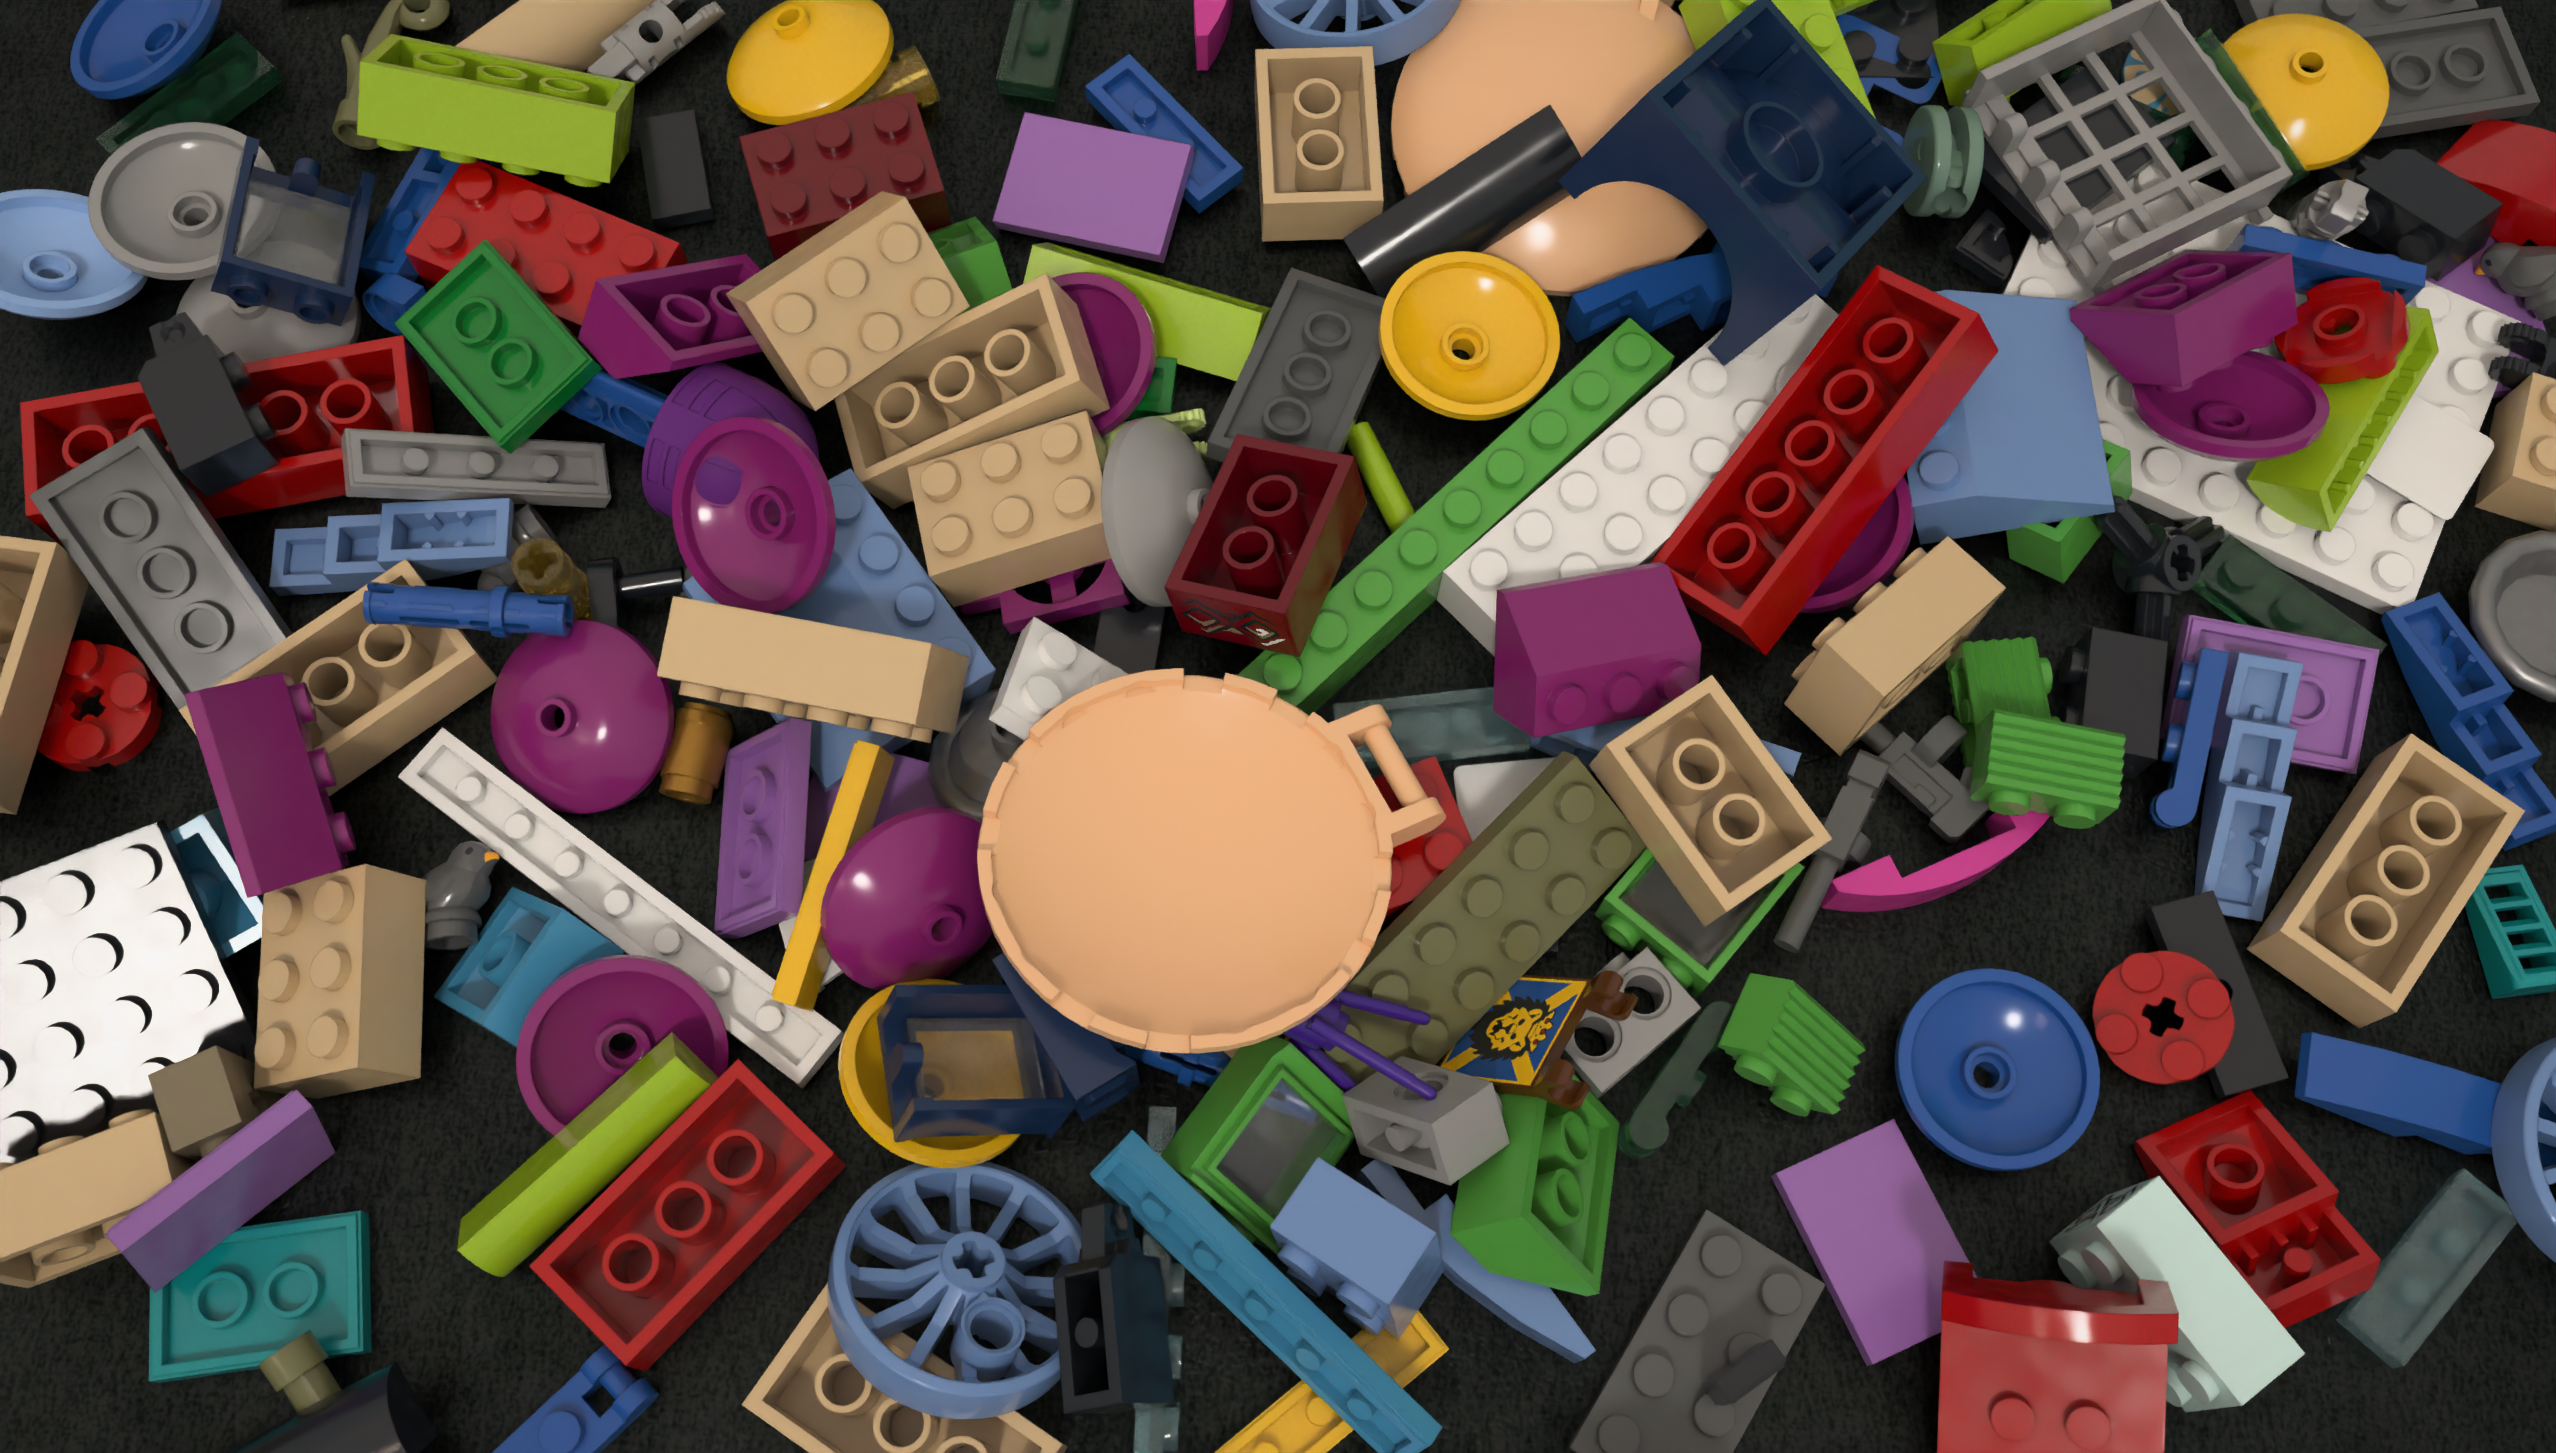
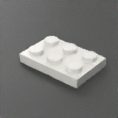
M1033 617L1021 631L989 720L1025 741L1029 737V729L1056 706L1092 686L1128 674L1073 641L1065 634Z

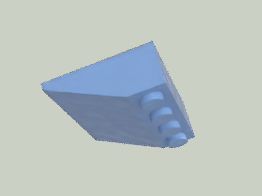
M1957 290L1935 292L1979 313L1999 351L1907 471L1920 545L1940 542L1947 536L1951 539L2017 529L2021 528L2022 525L2040 522L2046 524L2062 521L2065 518L2078 516L2082 518L2115 512L2083 333L2070 318L2069 309L2078 305L2077 300Z
M850 468L829 479L828 483L832 492L836 517L835 543L829 566L823 579L810 596L791 609L773 614L933 643L970 657L960 708L979 695L988 692L996 671L995 667L853 470ZM693 576L683 583V590L690 599L720 604L704 591ZM770 713L777 724L791 718L790 716ZM802 719L812 722L809 770L825 793L841 784L853 745L857 743V740L879 745L889 754L913 741L870 731L872 719H870L868 731Z

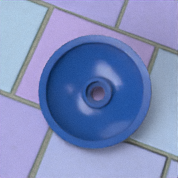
M99 0L84 20L73 43L70 68L75 81L88 93L102 99L134 98L175 81L192 68L207 49L221 16L223 0Z
M1993 968L1969 970L1952 975L1930 988L1916 1001L1906 1015L1898 1034L1895 1049V1074L1901 1098L1909 1115L1932 1143L1963 1163L1993 1171H2018L2041 1165L2068 1150L2084 1133L2095 1112L2100 1089V1068L2092 1038L2081 1018L2065 999L2045 984L2018 972ZM1975 1067H1982L1989 1072L1992 1080L1990 1088H1984L1975 1081L1973 1075Z

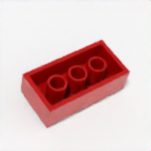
M479 160L474 163L460 164L404 251L426 287L431 289L484 239L488 240L502 253L577 339L596 279L689 264L679 242Z
M737 1059L529 1267L625 1366L647 1371L847 1165L757 1076Z

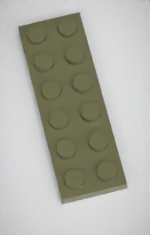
M1562 751L1377 937L1362 967L1344 988L1345 990L1426 1012L1431 1017L1430 1023L1428 1025H1419L1341 1005L1340 1010L1349 1015V1022L1345 1030L1346 1034L1391 1061L1404 1056L1436 1065L1647 849V846L1632 825L1576 755ZM1337 1046L1331 1051L1319 1047L1357 1084L1378 1072Z

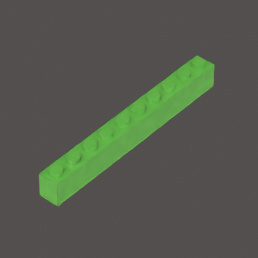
M1629 317L1328 592L1300 657L1264 650L1237 676L1252 679L1277 689V697L1296 706L1309 716L1312 712H1316L1437 599L1442 574L1447 567L1667 377L1675 356Z

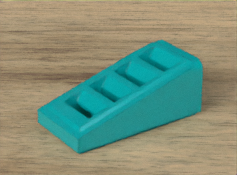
M2523 864L2489 868L2464 907L2492 999L2555 992L2556 930ZM2507 885L2510 897L2489 899L2484 889L2485 887ZM2515 910L2517 920L2500 922L2496 912ZM2522 933L2525 944L2512 946L2507 935ZM2529 957L2532 968L2523 969L2519 959Z

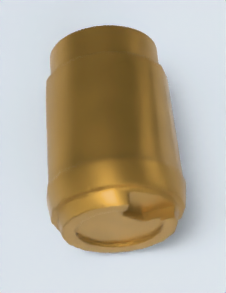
M685 702L683 707L675 710L673 738L660 772L662 782L659 792L661 794L696 804L711 803L713 792L719 786L728 750L734 736L735 723L731 713L714 706L694 702Z

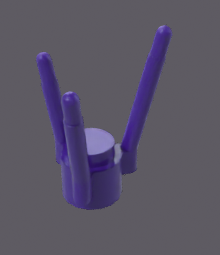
M1343 989L1320 1011L1303 1023L1283 1033L1286 1035V1041L1291 1042L1345 1092L1358 1084L1319 1047L1331 1051L1337 1046L1426 1100H1433L1437 1096V1091L1434 1087L1346 1034L1345 1030L1349 1022V1015L1340 1009L1341 1005L1419 1025H1428L1430 1023L1431 1017L1426 1012Z

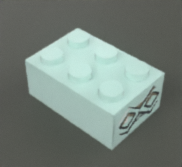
M2160 1176L2106 1195L2049 1241L2060 1255L2058 1257V1264L2062 1272L2074 1285L2080 1288L2137 1293V1279L2168 1282L2179 1312L2178 1344H2168L2166 1400L2176 1407H2182L2185 1412L2243 1406L2305 1354Z

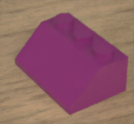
M2184 250L2070 308V318L2076 327L2129 383L2156 385L2158 391L2166 393L2184 391L2194 387L2196 379L2211 371L2232 366L2235 363L2236 357L2249 350L2263 348L2272 344L2273 337L2298 324L2292 253Z
M746 254L596 279L578 340L614 379L668 372L763 352L726 295L727 292L761 271V269Z
M1655 562L1497 590L1493 712L1533 738L1653 714L1699 684L1702 644L1668 565L1662 562Z
M280 672L184 694L247 898L341 870L348 866L349 861L346 853L356 850V843L346 813L334 814L326 788L337 785L336 777L326 748L314 749L306 723L317 721V716L306 683L302 682L294 685L291 673Z

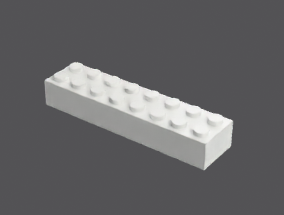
M1815 294L1725 366L1708 349L1723 329H1721L1447 567L1442 574L1437 601L1495 657L1497 590L1650 564L1838 317V314Z

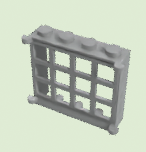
M2133 0L1981 70L1971 89L1966 90L1963 95V107L1973 108L1978 113L1983 126L1984 137L2095 295L2113 287L2114 285L2111 281L2114 278L2245 214H2248L2249 219L2257 225L2270 220L2274 214L2267 205L2293 175L2286 165L2281 152L2272 146L2251 117L2248 107L2236 97L2217 71L2212 58L2203 52L2184 26L2179 13L2172 9L2166 0ZM2121 42H2129L2150 71L2119 85L2097 54ZM2083 61L2104 92L2072 106L2051 75ZM2037 82L2058 114L2028 127L2024 116L2014 111L2005 96ZM2158 82L2181 114L2150 128L2128 96ZM2113 104L2135 133V136L2104 150L2082 118ZM2067 125L2090 157L2060 171L2057 163L2047 158L2035 140ZM2190 125L2212 158L2181 172L2158 139ZM2141 147H2145L2166 177V180L2135 194L2112 161ZM2098 168L2111 185L2120 202L2092 215L2089 209L2080 205L2066 183ZM2221 169L2235 187V190L2204 204L2190 183ZM2176 191L2190 212L2158 227L2144 205ZM2129 213L2143 234L2111 249L2097 228Z

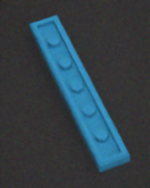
M1131 1130L1093 1169L1090 1175L1120 1205L1130 1207L1131 1216L1378 1453H1420L1432 1445L1443 1427L1137 1133Z

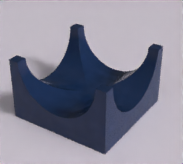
M1756 0L1652 88L1558 181L1574 199L1585 191L1604 183L1629 181L1647 184L1673 195L1690 207L1705 222L1724 253L1731 277L1732 302L1730 313L1722 332L1708 347L1717 360L1725 366L1819 292L1927 177L1771 0Z

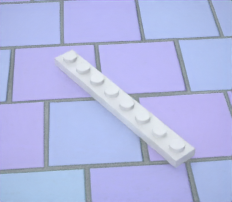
M443 727L399 774L398 777L406 785L479 841L490 847L492 851L601 935L625 950L624 952L627 955L656 958L679 967L690 974L707 990L722 1015L726 1031L803 1089L841 1043L844 1033L814 1009L810 1012L772 1000L773 996L771 994L776 982L773 978Z

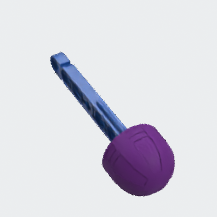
M389 272L383 274L364 291L362 301L367 312L377 323L388 331L400 336L404 334L394 323L420 300L426 292L424 286ZM711 362L696 368L677 384L669 396L629 378L614 379L603 367L597 375L560 408V410L644 447L642 486L646 500L655 511L672 518L674 480L685 451L704 429L720 420L731 417L757 416L776 421L798 435L819 461L816 436L804 412L789 397L770 386L767 382L721 362ZM712 456L705 459L704 461L707 462L697 470L695 477L697 492L703 499L714 504H731L740 491L741 474L744 475L743 471L736 464L723 457ZM709 505V506L717 507V508H729V507H721V506Z

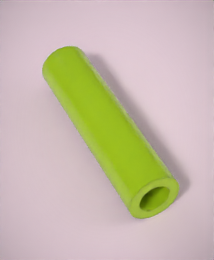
M1361 422L1354 425L1346 445L1351 455L1355 456L1357 467L1393 534L1415 514V511L1371 425L1368 422Z

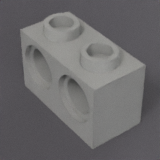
M1648 947L1632 960L1624 952L1620 953L1596 975L1603 971L1617 972L1623 978V984L1619 990L1623 993L1625 988L1632 986L1645 989L1653 998L1654 1012L1640 1014L1632 1010L1626 1020L1618 1021L1586 1009L1575 1030L1588 1027L1598 1031L1605 1040L1606 1053L1601 1056H1590L1583 1053L1576 1045L1573 1033L1560 1059L1569 1061L1575 1067V1076L1581 1082L1585 1081L1591 1087L1589 1091L1597 1099L1688 1023L1701 1009L1698 1003Z

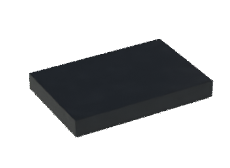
M2084 67L2059 86L2072 106L2104 92L2087 67ZM2047 96L2022 113L2028 127L2058 114ZM2128 96L2150 128L2159 124L2131 96ZM2113 104L2082 118L2104 150L2135 136V133ZM2067 125L2035 140L2047 158L2057 163L2060 171L2090 157ZM2170 134L2158 139L2167 152L2176 141ZM1985 140L1980 182L2045 245L2054 238L2051 230L1988 141ZM2141 147L2112 161L2126 182L2154 163L2152 156L2145 147ZM2098 168L2066 183L2080 205L2086 207L2089 211L2114 193L2111 185Z

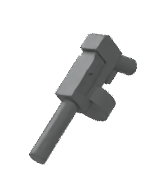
M1947 715L1916 743L1904 731L1896 737L1880 722H1877L1860 739L1878 757L1891 762L1886 779L1924 814L1931 818L1928 826L1947 843H1957L1990 810L1988 804L1983 800L1973 801L1969 798L1972 766L1964 768L1959 781L1941 765L1964 741L1969 731L1951 715Z
M1860 749L1849 770L1845 786H1842L1828 817H1817L1832 837V840L1811 854L1810 860L1812 862L1773 940L1777 946L1789 952L1798 953L1836 872L1841 874L1843 869L1854 871L1862 867L1872 844L1861 830L1887 778L1891 762Z

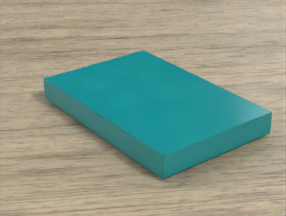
M354 1211L239 1227L156 1293L150 1287L149 1382L162 1383L260 1369L258 1365L309 1330L312 1331L329 1356L327 1359L372 1353L369 1213Z

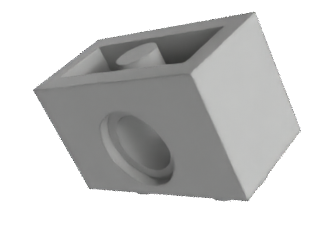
M1400 1056L1393 1062L1434 1087L1437 1091L1435 1099L1426 1100L1380 1072L1374 1073L1342 1094L1361 1155L1447 1185H1452L1510 1144L1502 1117V1102L1491 1081Z

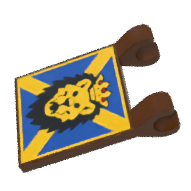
M1603 971L1592 979L1523 975L1445 1054L1439 1067L1491 1081L1495 1091L1498 1093L1539 1097L1560 1107L1577 1110L1582 1105L1591 1087L1585 1081L1579 1082L1571 1079L1575 1073V1067L1569 1061L1559 1058L1586 1009L1613 1020L1624 1021L1630 1016L1638 1001V997L1633 993L1627 994L1619 991L1623 984V978L1613 971Z

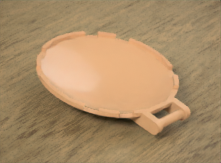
M1461 0L1448 24L1432 40L1410 53L1397 83L1392 106L1390 134L1393 160H1396L1397 169L1404 185L1405 197L1422 188L1549 104L1562 122L1579 154L1583 157L1652 88L1696 52L1683 17L1660 0ZM1617 181L1595 186L1582 193L1576 199L1569 195L1481 253L1503 259L1521 269L1540 286L1546 295L1572 296L1626 273L1676 260L1698 238L1700 239L1709 227L1690 207L1673 195L1647 184Z
M1171 668L1123 675L1099 683L1075 694L1053 708L1029 729V737L1017 748L1008 763H1002L990 787L983 807V819L977 849L979 887L985 913L994 936L1009 962L1022 979L1045 1002L1068 1019L1091 1032L1113 1041L1146 1050L1192 1054L1228 1051L1262 1042L1306 1021L1324 1008L1348 985L1372 950L1383 925L1391 896V857L1393 848L1434 830L1446 819V814L1435 797H1427L1391 735L1389 729L1392 726V721L1383 706L1380 704L1371 705L1327 723L1315 712H1312L1309 716L1296 706L1277 697V689L1252 679L1225 673L1224 679L1201 675H1184V668ZM1364 744L1368 746L1403 808L1391 812L1355 748Z

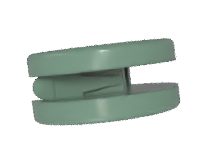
M1923 105L1917 109L1909 122L1902 150L1927 178L1902 204L1906 212L1915 217H1929L1935 213L1942 218H1960L1971 207L1980 184L1984 161L1983 126L1978 113L1973 108L1955 106L1946 112L1944 107L1940 105Z

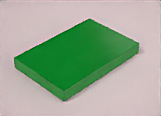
M486 239L394 323L499 447L510 454L603 369L502 253Z

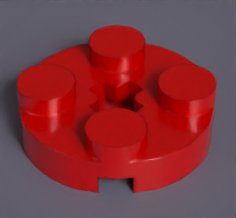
M2350 277L2328 281L2306 291L2308 301L2297 307L2298 324L2274 337L2280 360L2300 369L2318 384H2336L2363 377L2376 379L2389 374L2396 367V355L2405 347L2408 341L2410 321L2403 296L2396 290L2393 295L2382 290L2380 281L2365 277ZM2350 326V331L2335 335L2338 327Z
M77 640L70 643L37 750L55 763L74 771H92L87 767H99L106 763H110L115 767L131 760L149 744L161 723L162 708L157 705L158 692L156 687L161 688L157 678L147 665L125 649L109 644L94 645L87 640ZM97 694H103L99 700L101 705L105 707L103 713L98 717L87 714L80 720L81 707L84 702Z
M2172 951L2133 954L2106 975L2094 999L2092 1016L2097 1041L2115 1065L2130 1076L2147 1083L2171 1085L2190 1081L2205 1074L2220 1063L2233 1039L2235 1018L2227 989L2210 968L2197 959L2185 954ZM2163 999H2167L2176 1003L2174 1013L2184 1019L2183 1025L2179 1030L2167 1028L2162 1037L2156 1036L2150 1032L2152 1022L2144 1017L2143 1014L2148 1005L2159 1007Z

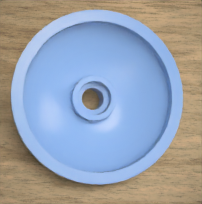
M23 189L0 193V309L25 317L46 320H70L90 317L109 311L130 300L143 288L148 280V276L141 275L124 267L104 249L90 223L88 212L89 197L48 189Z

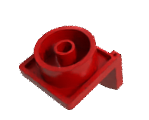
M1944 1261L1941 1296L1942 1322L1937 1453H2164L2168 1344H2178L2179 1312L2168 1282L2137 1279V1293L2080 1288L2073 1284L2055 1280L2016 1282L1973 1277V1263Z

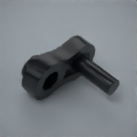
M617 557L590 560L587 565V583L591 621L614 625L629 633L628 599L683 592L685 574L683 567L624 575Z

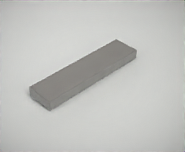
M345 428L341 437L346 497L436 501L511 498L514 504L529 503L530 505L606 508L611 500L604 443L527 439L510 454L499 447L492 437Z

